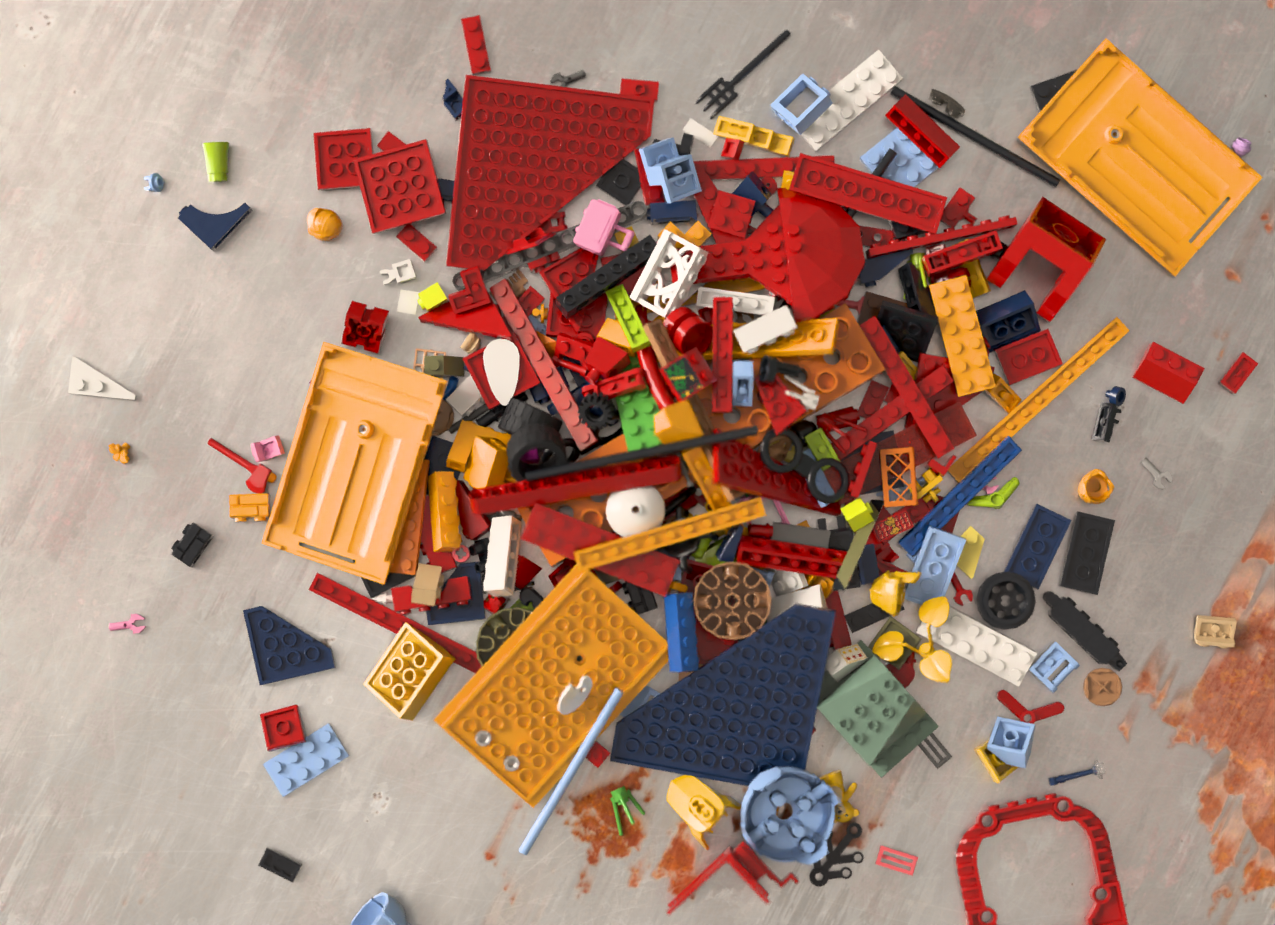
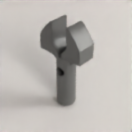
M584 70L565 77L559 72L553 75L550 84L561 81V87H567L569 83L584 78L586 73Z

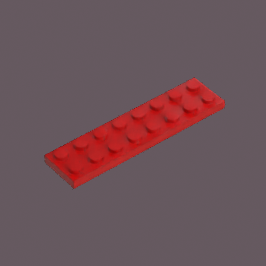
M803 153L799 155L789 191L932 234L937 233L947 197Z
M535 503L520 539L576 561L574 552L623 537ZM650 550L593 568L666 597L680 560L656 550Z

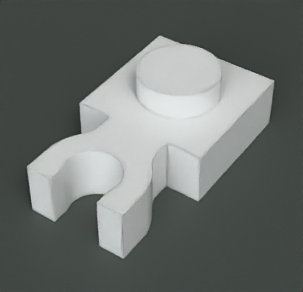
M410 259L392 264L393 270L384 269L380 271L381 275H389V279L383 281L384 285L390 284L395 279L399 284L416 278Z

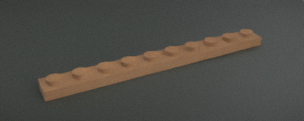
M661 319L643 326L662 367L679 357ZM695 393L686 400L689 399L704 436L713 434L712 430H714V427L697 393ZM713 444L702 446L713 469ZM722 487L728 502L746 494L745 492Z

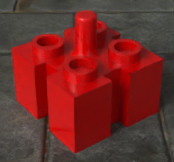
M352 301L346 313L344 324L346 327L343 331L341 344L355 348L357 345H362L364 350L378 354L384 342L385 326L388 321L389 311L377 307L367 309L366 304Z

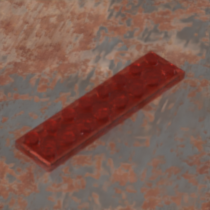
M960 401L934 414L953 447L977 436ZM917 423L877 443L859 495L882 484L881 449L914 447L915 467L936 457ZM861 452L841 461L849 473L850 482L851 480L855 481L857 476L854 471L857 462L861 463L863 455H860ZM909 453L902 454L899 457L907 465L910 464ZM886 455V465L889 467L896 458L893 455ZM897 460L890 469L897 475H900L906 466ZM831 466L824 470L823 473L835 494L840 489L841 476ZM890 470L887 471L888 481L897 477ZM848 491L841 500L837 501L839 505L854 499L849 497L851 492Z

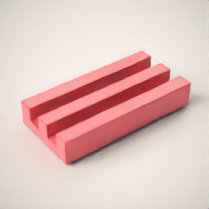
M881 845L875 864L913 876L918 857ZM887 851L896 855H900L912 859L913 862L910 863L904 860H900L883 854V852ZM881 858L911 867L910 871L881 862Z

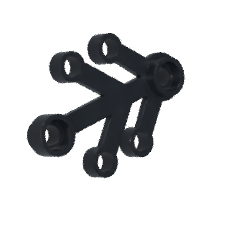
M853 822L847 826V834L834 851L832 846L833 832L831 831L827 839L826 862L822 866L820 860L813 863L814 869L809 875L813 885L818 887L824 886L828 879H849L852 876L850 868L843 867L840 871H829L830 868L836 864L861 863L864 856L859 851L851 855L840 856L853 838L861 836L862 827L858 823ZM851 827H857V833L852 834L850 832ZM860 854L861 860L855 861L854 856ZM845 869L850 872L846 877L842 874ZM817 873L823 875L821 880L815 878Z

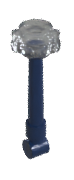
M1096 760L1092 769L1049 778L1050 786L1093 773L1099 779H1103L1102 775L1106 774L1104 765Z

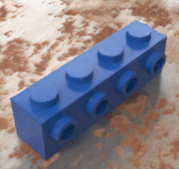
M693 592L666 594V597L664 596L670 672L698 670V641L695 631L696 619L694 617Z

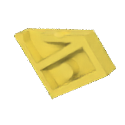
M970 526L961 535V537L966 538V542L957 567L972 579L985 539Z

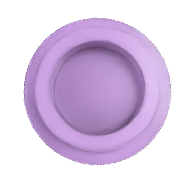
M1237 137L1236 141H1233L1232 148L1239 157L1251 151V142L1249 140Z

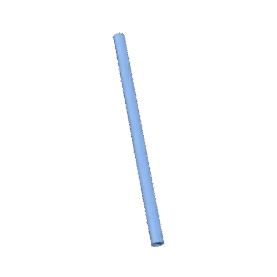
M616 687L519 848L520 853L528 854L624 694V691Z

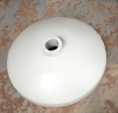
M653 486L612 492L607 501L606 514L608 522L614 531L623 537L660 527L664 519L665 506L660 493ZM633 506L639 507L638 513L632 512Z

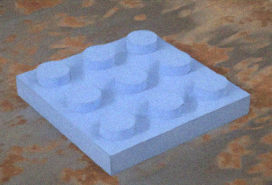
M898 128L860 157L864 165L873 173L889 148L894 150L897 155L881 177L912 187H916L939 168Z

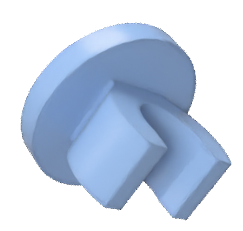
M152 173L150 176L144 177V180L149 181V186L144 187L145 190L154 192L162 190L164 180L160 174Z

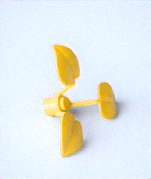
M940 596L929 599L920 606L919 618L922 622L927 623L929 643H923L919 649H916L907 643H903L904 636L902 633L889 631L876 640L872 649L873 653L884 661L893 662L903 655V647H907L923 658L920 663V670L924 676L933 681L949 683L952 658L946 651L935 650L930 628L931 625L941 627L947 621L950 610L948 599Z

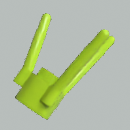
M925 253L911 254L910 260L907 263L912 262L917 271L921 272L923 286L926 288V270H924L925 267L922 262ZM927 275L928 282L931 285V279Z

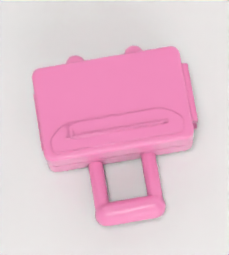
M592 199L588 208L583 211L584 217L580 226L575 229L576 235L573 242L576 246L599 256L604 255L608 245L625 252L631 244L634 231L617 225L621 218V213L616 206L599 199L598 201ZM615 229L626 233L622 245L610 241Z

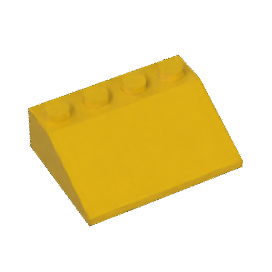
M405 622L364 682V685L400 719L413 721L455 658L442 646L408 622Z

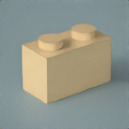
M419 563L413 585L412 603L435 606L436 599L441 597V590L444 584L445 575H441L442 567Z

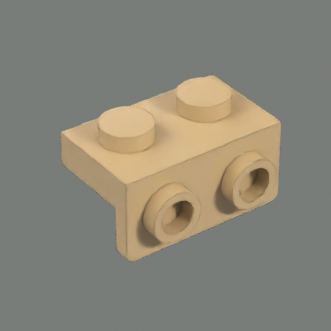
M1197 615L1194 630L1196 644L1203 647L1210 645L1218 646L1224 649L1235 647L1236 618Z

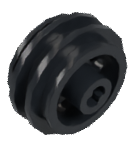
M1012 572L995 573L985 579L979 587L976 597L977 609L983 620L992 627L1003 630L1017 628L1026 623L1033 614L1036 604L1035 593L1029 581L1020 574ZM1007 584H1013L1014 588L1012 591L1007 589ZM994 586L999 587L997 594L992 591ZM1018 594H1021L1023 596V600L1021 602L1017 601L1016 596ZM1003 595L1008 597L1007 606L1001 604V597ZM989 600L994 601V607L989 606ZM1013 608H1017L1019 610V613L1017 615L1012 614ZM999 611L1004 612L1005 615L1003 618L998 617L997 614Z

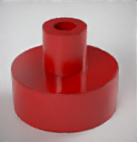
M771 177L761 179L770 191L771 196H773L777 190L776 181Z

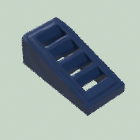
M741 523L730 528L716 551L715 555L719 561L734 562L743 532Z

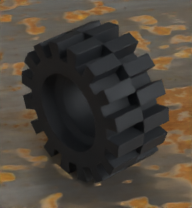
M593 392L592 395L588 393L578 407L579 420L583 419L581 423L583 425L587 423V428L593 426V430H596L597 427L599 430L603 426L607 427L615 413V405H612V399L608 401L609 396L603 397L602 392L597 395V392ZM590 406L600 407L603 410V415L596 416L592 414L589 410Z

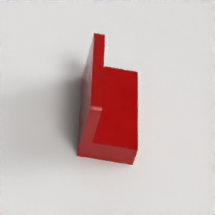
M952 455L944 466L931 459L924 468L927 470L931 469L936 475L943 477L957 456Z

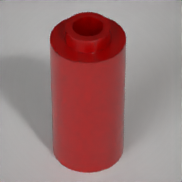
M853 406L827 413L828 415L832 413L854 424H857V420H860L858 409H854ZM823 414L815 416L816 423ZM835 421L837 422L836 427L839 429L850 427Z

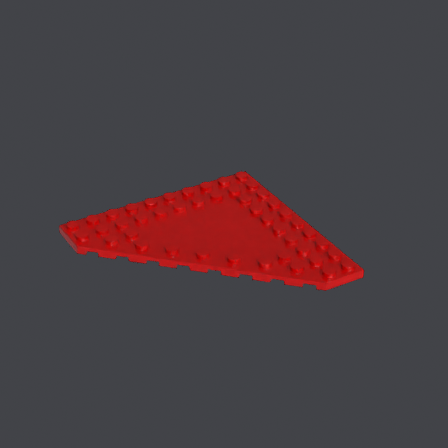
M465 75L446 267L469 269L479 265L481 271L486 270L507 253L509 249L514 247L513 240L528 236L651 136L655 98Z

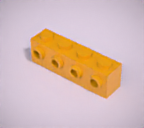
M434 472L428 476L434 552H452L460 548L462 539L458 529L460 517L457 515L458 497L455 494L457 481L454 477V472Z

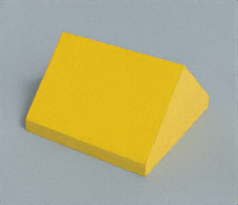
M987 740L974 748L993 781L999 783L1018 767L1005 764L987 749L989 742Z

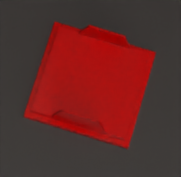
M541 227L536 228L530 233V239L523 237L513 240L514 247L509 249L506 255L537 246L556 233H545Z

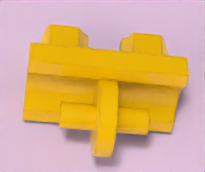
M928 469L921 475L927 483L921 487L916 481L917 496L919 499L927 493L928 495L923 500L927 503L932 499L936 503L939 500L936 495L941 490L939 487L933 491L931 489L940 483L943 478L940 475H936L931 469Z

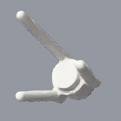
M784 375V378L805 391L802 395L786 391V394L800 399V403L803 404L802 406L807 411L808 409L815 410L819 400V396L814 394L815 391L807 388L790 376Z

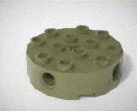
M519 607L508 608L489 616L480 627L476 640L477 659L481 666L494 655L533 611Z

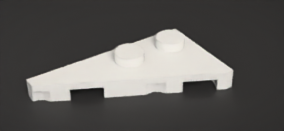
M72 357L69 394L136 401V395L80 359Z

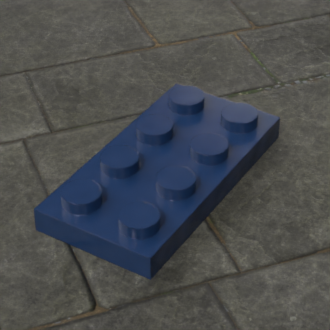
M1036 504L1004 572L1020 574L1029 581L1031 587L1039 590L1072 520Z

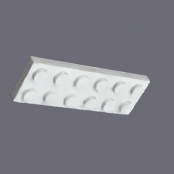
M877 50L829 90L831 94L829 97L833 104L801 134L802 137L816 152L903 80L902 76L880 50Z
M951 606L948 619L941 627L930 626L933 642L1018 687L1037 655V652ZM921 622L916 632L928 638L927 623Z

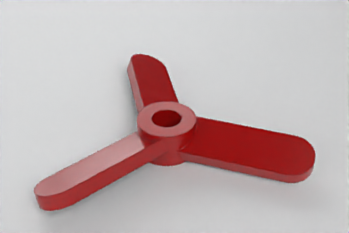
M1001 690L997 693V699L1016 715L1021 722L1034 724L1036 721L1061 714L1065 709L1061 702H1055L1037 709L1027 710L1006 690ZM1027 714L1030 715L1029 721L1024 720V716Z

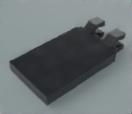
M844 515L837 516L838 529L830 530L828 549L848 552L854 539L853 531L850 530V527L846 528ZM826 518L817 519L818 528L827 530ZM856 565L851 581H849L846 589L861 587L858 565Z

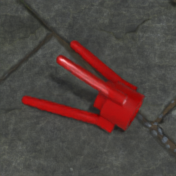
M824 413L818 420L817 426L823 430L824 434L843 454L846 451L829 433L834 430L843 437H847V434L836 427L837 422L835 421L864 432L867 431L866 428L839 418L832 413L830 415Z

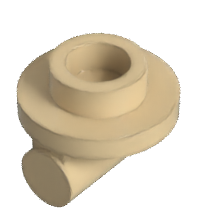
M469 333L460 348L468 354L474 353L479 350L481 339L475 333Z

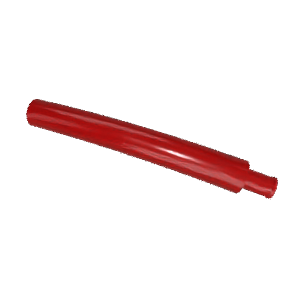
M637 305L635 311L642 326L650 323L651 321L647 318V307L643 306L642 309V305ZM652 345L637 351L640 367L644 369V379L660 410L676 404L659 371Z

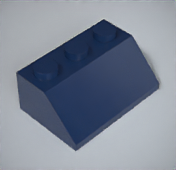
M1025 290L976 311L982 336L990 344L989 353L1041 331L1034 302Z

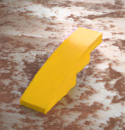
M722 116L718 117L713 133L725 139H740L744 142V145L788 157L795 140L791 136L775 133L773 130L756 127L754 124Z

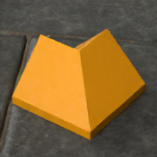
M689 399L663 408L654 416L655 435L663 444L704 436Z

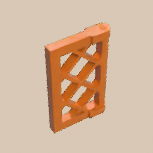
M914 447L881 449L884 508L917 506L918 496ZM909 453V465L899 458L902 454ZM886 455H893L896 459L888 467L886 465ZM897 460L906 466L900 475H897L890 469ZM907 469H910L911 472L910 485L901 478ZM888 470L898 477L891 486L888 485ZM899 479L908 486L901 495L892 488ZM909 488L912 489L913 500H906L902 497ZM890 489L899 496L896 501H889L888 491Z

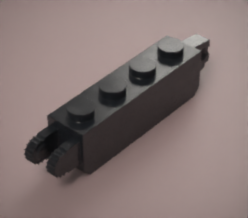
M1053 591L1044 593L1043 600L1051 607L1048 610V616L1098 664H1108L1117 671H1121L1125 667L1127 662L1119 653L1120 649L1117 647L1119 644L1112 637L1108 639L1103 634L1105 632L1103 628L1097 623L1093 625L1089 621L1091 617L1083 610L1080 612L1075 607L1077 604L1070 597L1059 598Z

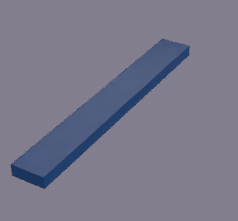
M1007 436L898 543L912 557L921 549L929 526L941 529L1009 464L1022 449L1010 436Z

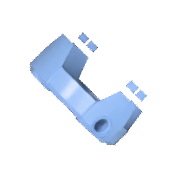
M775 767L760 773L748 786L749 789L741 806L740 827L744 839L760 856L764 855L775 861H797L807 865L817 862L827 854V839L830 836L835 820L834 806L839 804L838 797L834 794L835 792L830 789L823 779L821 780L814 773L811 774L800 768ZM784 803L790 804L793 808L791 817L786 820L779 819L776 815L777 807L784 805Z

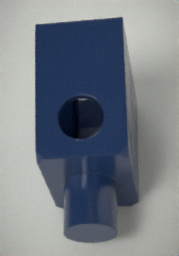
M752 171L732 194L754 200L755 204L751 216L758 211L767 218L773 211L765 203L770 198L771 193L755 172Z

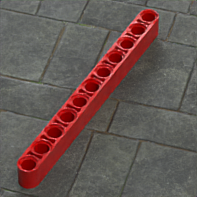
M674 455L583 470L529 482L524 480L478 488L469 493L472 512L482 515L534 506L535 503L546 504L675 482L681 479L682 470L679 457Z

